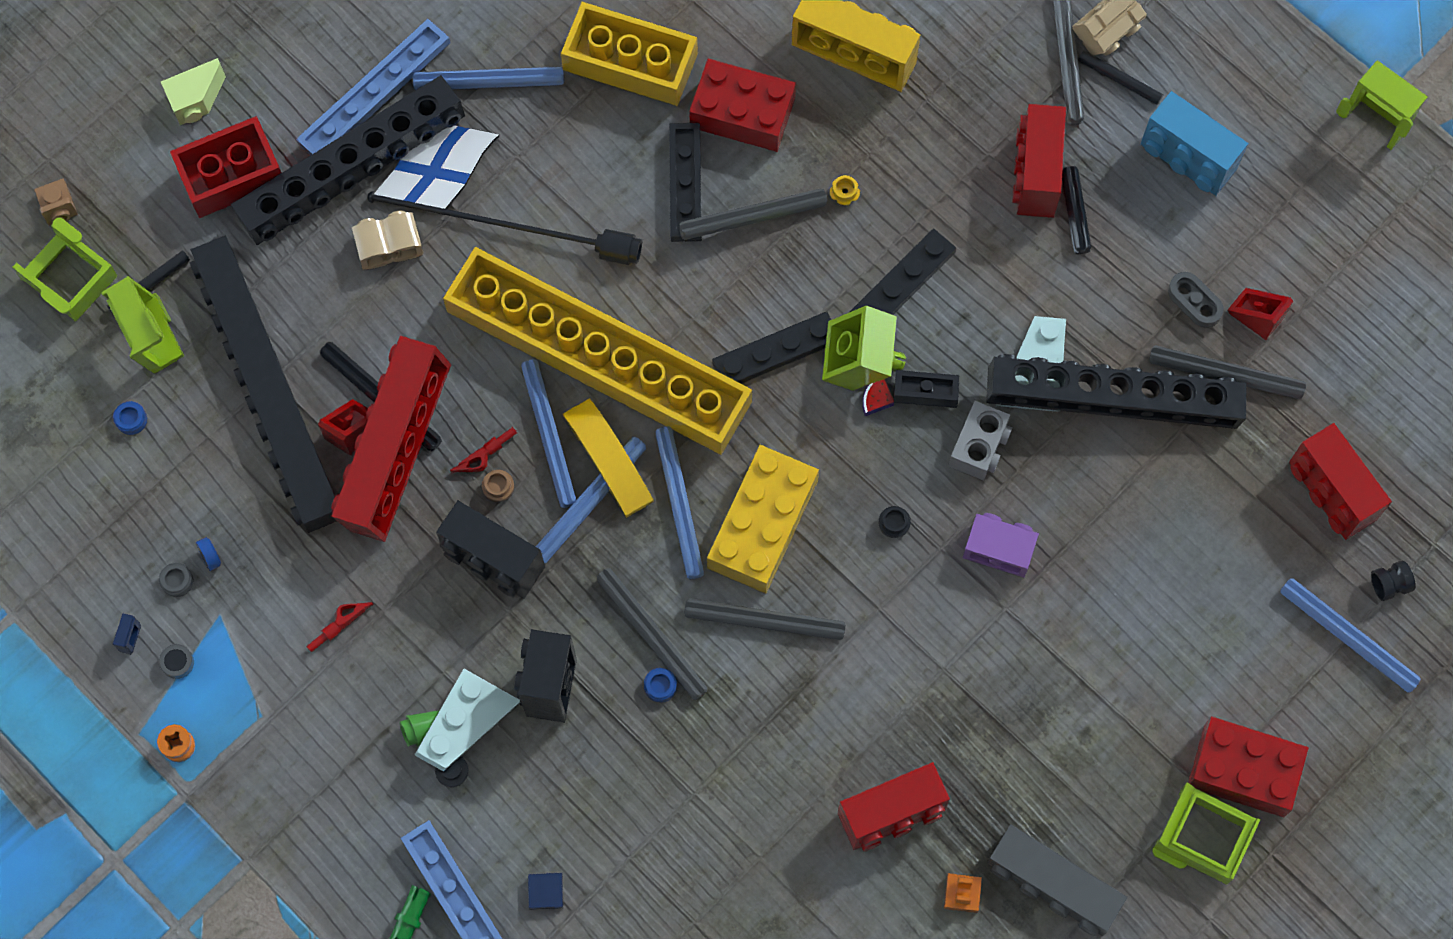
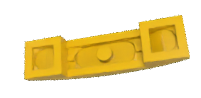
M590 398L562 414L610 489V493L626 518L654 502L631 459Z

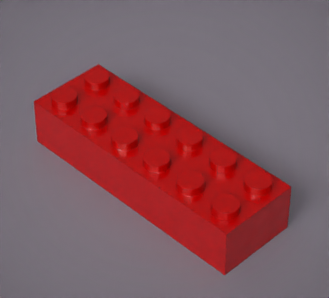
M400 336L397 344H394L390 350L388 369L386 374H382L379 379L377 398L375 403H372L367 410V424L363 434H359L354 447L356 453L352 463L348 464L345 468L342 490L340 494L335 496L331 507L332 517L350 532L382 542L386 541L451 367L450 362L436 346L404 336Z

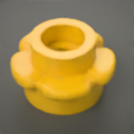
M847 175L835 179L829 191L831 198L837 200V203L840 205H850L852 201H856L860 196L857 181ZM846 189L848 192L843 193L842 190Z

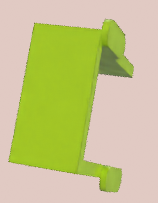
M1377 60L1358 81L1350 99L1343 98L1336 112L1340 117L1347 118L1362 101L1397 127L1387 145V148L1392 150L1402 137L1408 135L1416 115L1428 96Z
M56 218L51 225L56 234L54 238L25 269L17 262L13 269L21 280L41 294L43 300L60 313L67 314L76 322L101 295V292L116 279L117 274L111 264L81 242L82 234L64 219ZM66 247L98 270L69 303L37 279Z
M129 276L101 292L108 299L106 301L130 348H132L130 353L131 359L155 374L184 357L168 324L171 318L157 293L152 294Z
M1187 782L1178 794L1180 795L1161 837L1156 841L1152 853L1156 858L1178 869H1183L1188 865L1227 885L1234 879L1261 819H1256L1194 788ZM1194 803L1242 827V831L1225 866L1176 842Z

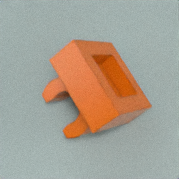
M948 873L944 909L978 913L982 877Z

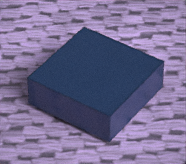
M122 613L113 641V645L119 652L130 655L133 653L142 626L133 615Z
M562 873L528 874L530 910L563 908Z

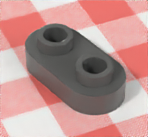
M1180 272L1172 278L1168 287V294L1171 300L1196 325L1204 328L1215 326L1220 321L1224 310L1221 300L1193 273ZM1179 288H1186L1189 294L1180 293ZM1208 310L1211 316H1203L1200 311Z

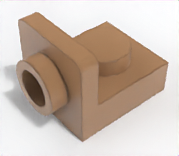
M64 178L34 189L40 204L41 214L48 225H52L56 218H62L67 222L71 217L78 215Z

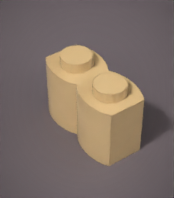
M395 211L383 220L367 218L359 221L357 225L352 227L362 269L378 268L392 262L405 261L423 255L413 212Z

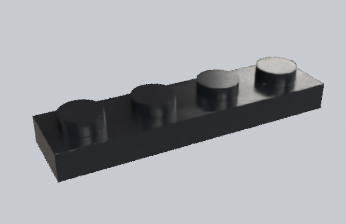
M669 123L671 242L702 241V236L684 240L679 231L682 221L701 217L700 123Z
M933 228L850 312L864 306H869L894 315L956 253V247Z
M827 311L713 358L712 364L717 372L742 384L825 349L828 321L831 318Z

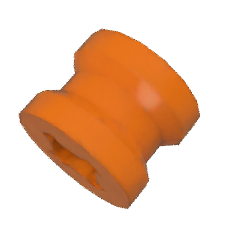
M173 724L161 730L157 739V745L161 753L173 762L186 761L192 756L196 746L193 736L181 725Z

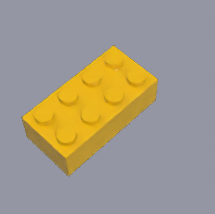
M801 0L793 15V46L902 92L917 63L921 34L917 33L910 26H900L888 21L885 16L879 13L872 14L860 9L857 4L851 1Z
M581 2L561 51L562 67L564 71L678 106L698 55L697 37Z
M759 445L707 556V569L767 594L817 485L819 469Z

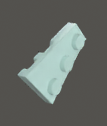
M1034 316L1017 359L1029 360L1040 357L1047 359L1048 362H1063L1066 319ZM1020 375L1015 376L1016 380L1020 384H1029L1028 380L1025 377ZM1047 379L1051 387L1060 388L1056 380ZM996 404V406H1001V407H1012V408H1023V409H1034V410H1045V411H1056V412H1059V411H1057V410H1047V409H1038V408H1028V407H1018V406H1009V405H999V404Z
M463 669L416 751L415 756L445 771L504 716L519 705L520 700L468 670Z

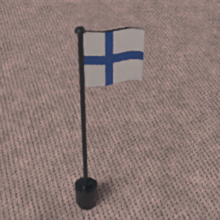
M459 126L447 127L436 134L429 142L421 143L410 150L405 157L399 160L393 172L376 192L371 191L367 195L370 203L379 201L595 245V252L599 253V259L630 265V263L637 264L641 256L643 241L636 238L635 234L605 229L603 234H598L596 239L447 209L465 188L483 154L500 137L499 134Z

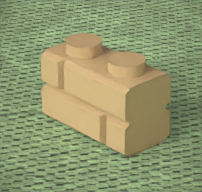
M1102 0L1075 23L1072 29L1078 38L1083 41V45L1090 54H1104L1107 56L1120 46L1118 41L1123 36L1129 37L1141 28L1139 22L1147 14L1136 0Z

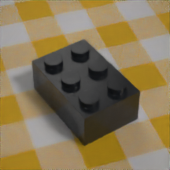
M457 500L436 531L440 547L445 551L443 555L448 560L457 565L463 562L470 566L472 574L483 581H487L489 578L498 583L497 588L509 597L514 598L515 595H518L525 599L545 569L542 553L539 548Z
M531 629L529 639H523L521 658L524 659L523 672L517 671L514 691H517V698L520 699V706H523L526 717L565 723L577 662L571 635Z

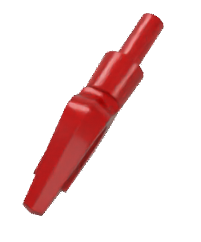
M512 427L497 439L495 437L491 438L483 447L461 461L458 466L450 469V472L483 471L487 467L488 456L502 449L501 445L516 435V430ZM481 461L480 466L469 468L470 464Z
M368 602L340 605L335 613V621L321 630L322 634L306 647L310 652H313L326 640H333L341 630L374 604ZM354 608L352 613L346 616L342 615V611Z

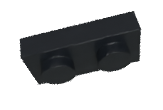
M896 370L894 403L957 408L959 375Z

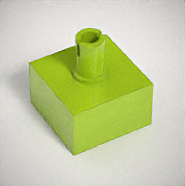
M864 306L828 321L822 380L853 391L891 377L892 371L902 370L906 362L898 360V358L904 360L906 356L902 352L894 351L897 316Z

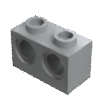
M974 401L948 466L983 481L988 471L994 473L1001 455L996 454L1000 443L1006 445L1013 428L1008 426L1010 414ZM990 423L996 428V431L992 433L984 432L980 425ZM979 451L984 455V459L981 461L972 460L968 453Z

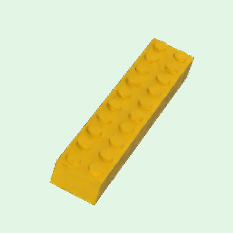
M477 247L473 249L443 297L448 313L664 426L671 427L672 430L720 455L724 452L752 403V389Z

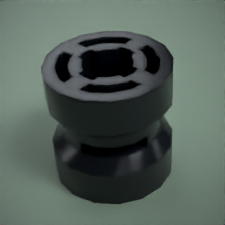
M1403 560L1393 563L1388 570L1381 567L1371 572V582L1374 591L1381 601L1394 598L1396 593L1407 594L1413 592L1416 588L1413 572L1408 563Z

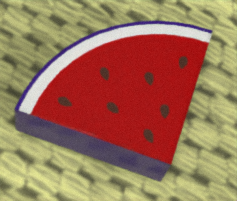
M885 379L869 384L865 389L862 403L864 416L894 406V399Z

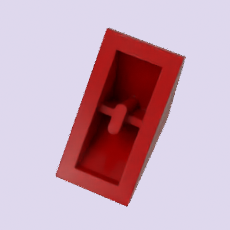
M1245 288L1227 311L1264 340H1267L1285 318L1293 300L1291 297Z
M352 399L320 419L318 426L324 439L351 456L355 450L356 439L359 434H363L367 424L366 414L368 408Z

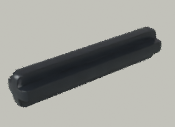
M1076 166L1064 167L1062 170V183L1073 249L1076 254H1086L1090 252L1092 246L1079 170Z

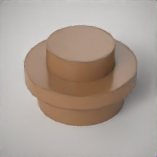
M494 470L484 477L482 490L484 495L491 501L501 502L512 495L514 481L506 471Z

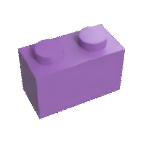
M976 514L963 558L1025 578L1039 533L1034 532L1030 526L1022 523L1011 525L1002 522V519L994 514Z

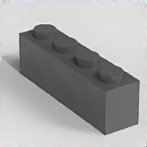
M1011 824L987 862L992 867L990 871L995 876L1004 881L1012 879L1021 885L1020 890L1024 894L1035 900L1041 897L1050 903L1049 908L1054 913L1064 918L1068 915L1080 922L1078 924L1079 928L1092 936H1096L1097 933L1104 936L1108 932L1128 898Z

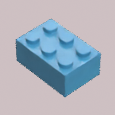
M1171 91L1149 118L1140 145L1151 156L1159 157L1167 162L1176 173L1186 175L1192 179L1201 190L1211 192L1217 196L1238 169L1249 143Z

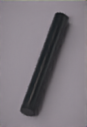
M1083 50L1078 59L1079 62L1156 105L1159 104L1164 95Z
M182 250L138 282V284L149 291L190 261L189 257Z

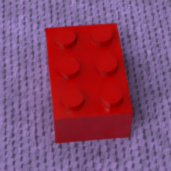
M708 58L689 111L690 123H700V131L778 152L795 101L796 82Z
M1028 104L1026 115H1020L1019 128H1017L1016 147H1018L1014 163L1016 181L1012 192V203L1017 204V215L1054 218L1062 187L1066 107Z
M257 116L170 151L199 218L231 206L232 203L282 173Z
M1335 423L1303 441L1289 461L1294 477L1299 482L1303 481L1310 491L1309 495L1312 502L1318 508L1322 507L1329 517L1328 521L1331 528L1337 534H1341L1345 540L1376 522L1392 503L1391 499Z
M1211 716L1204 725L1188 783L1202 792L1284 818L1293 809L1309 747Z
M932 762L840 801L837 814L853 850L862 847L863 852L881 845V839L892 834L894 838H898L912 831L911 827L923 821L924 825H929L943 818L942 813L945 812L950 798Z

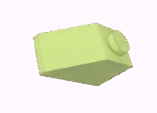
M218 58L161 81L180 125L194 123L200 120L202 116L209 114L226 78Z

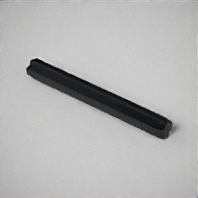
M327 342L320 350L321 356L375 403L378 395V382L333 342ZM428 426L422 445L429 451H434L441 444L442 439Z

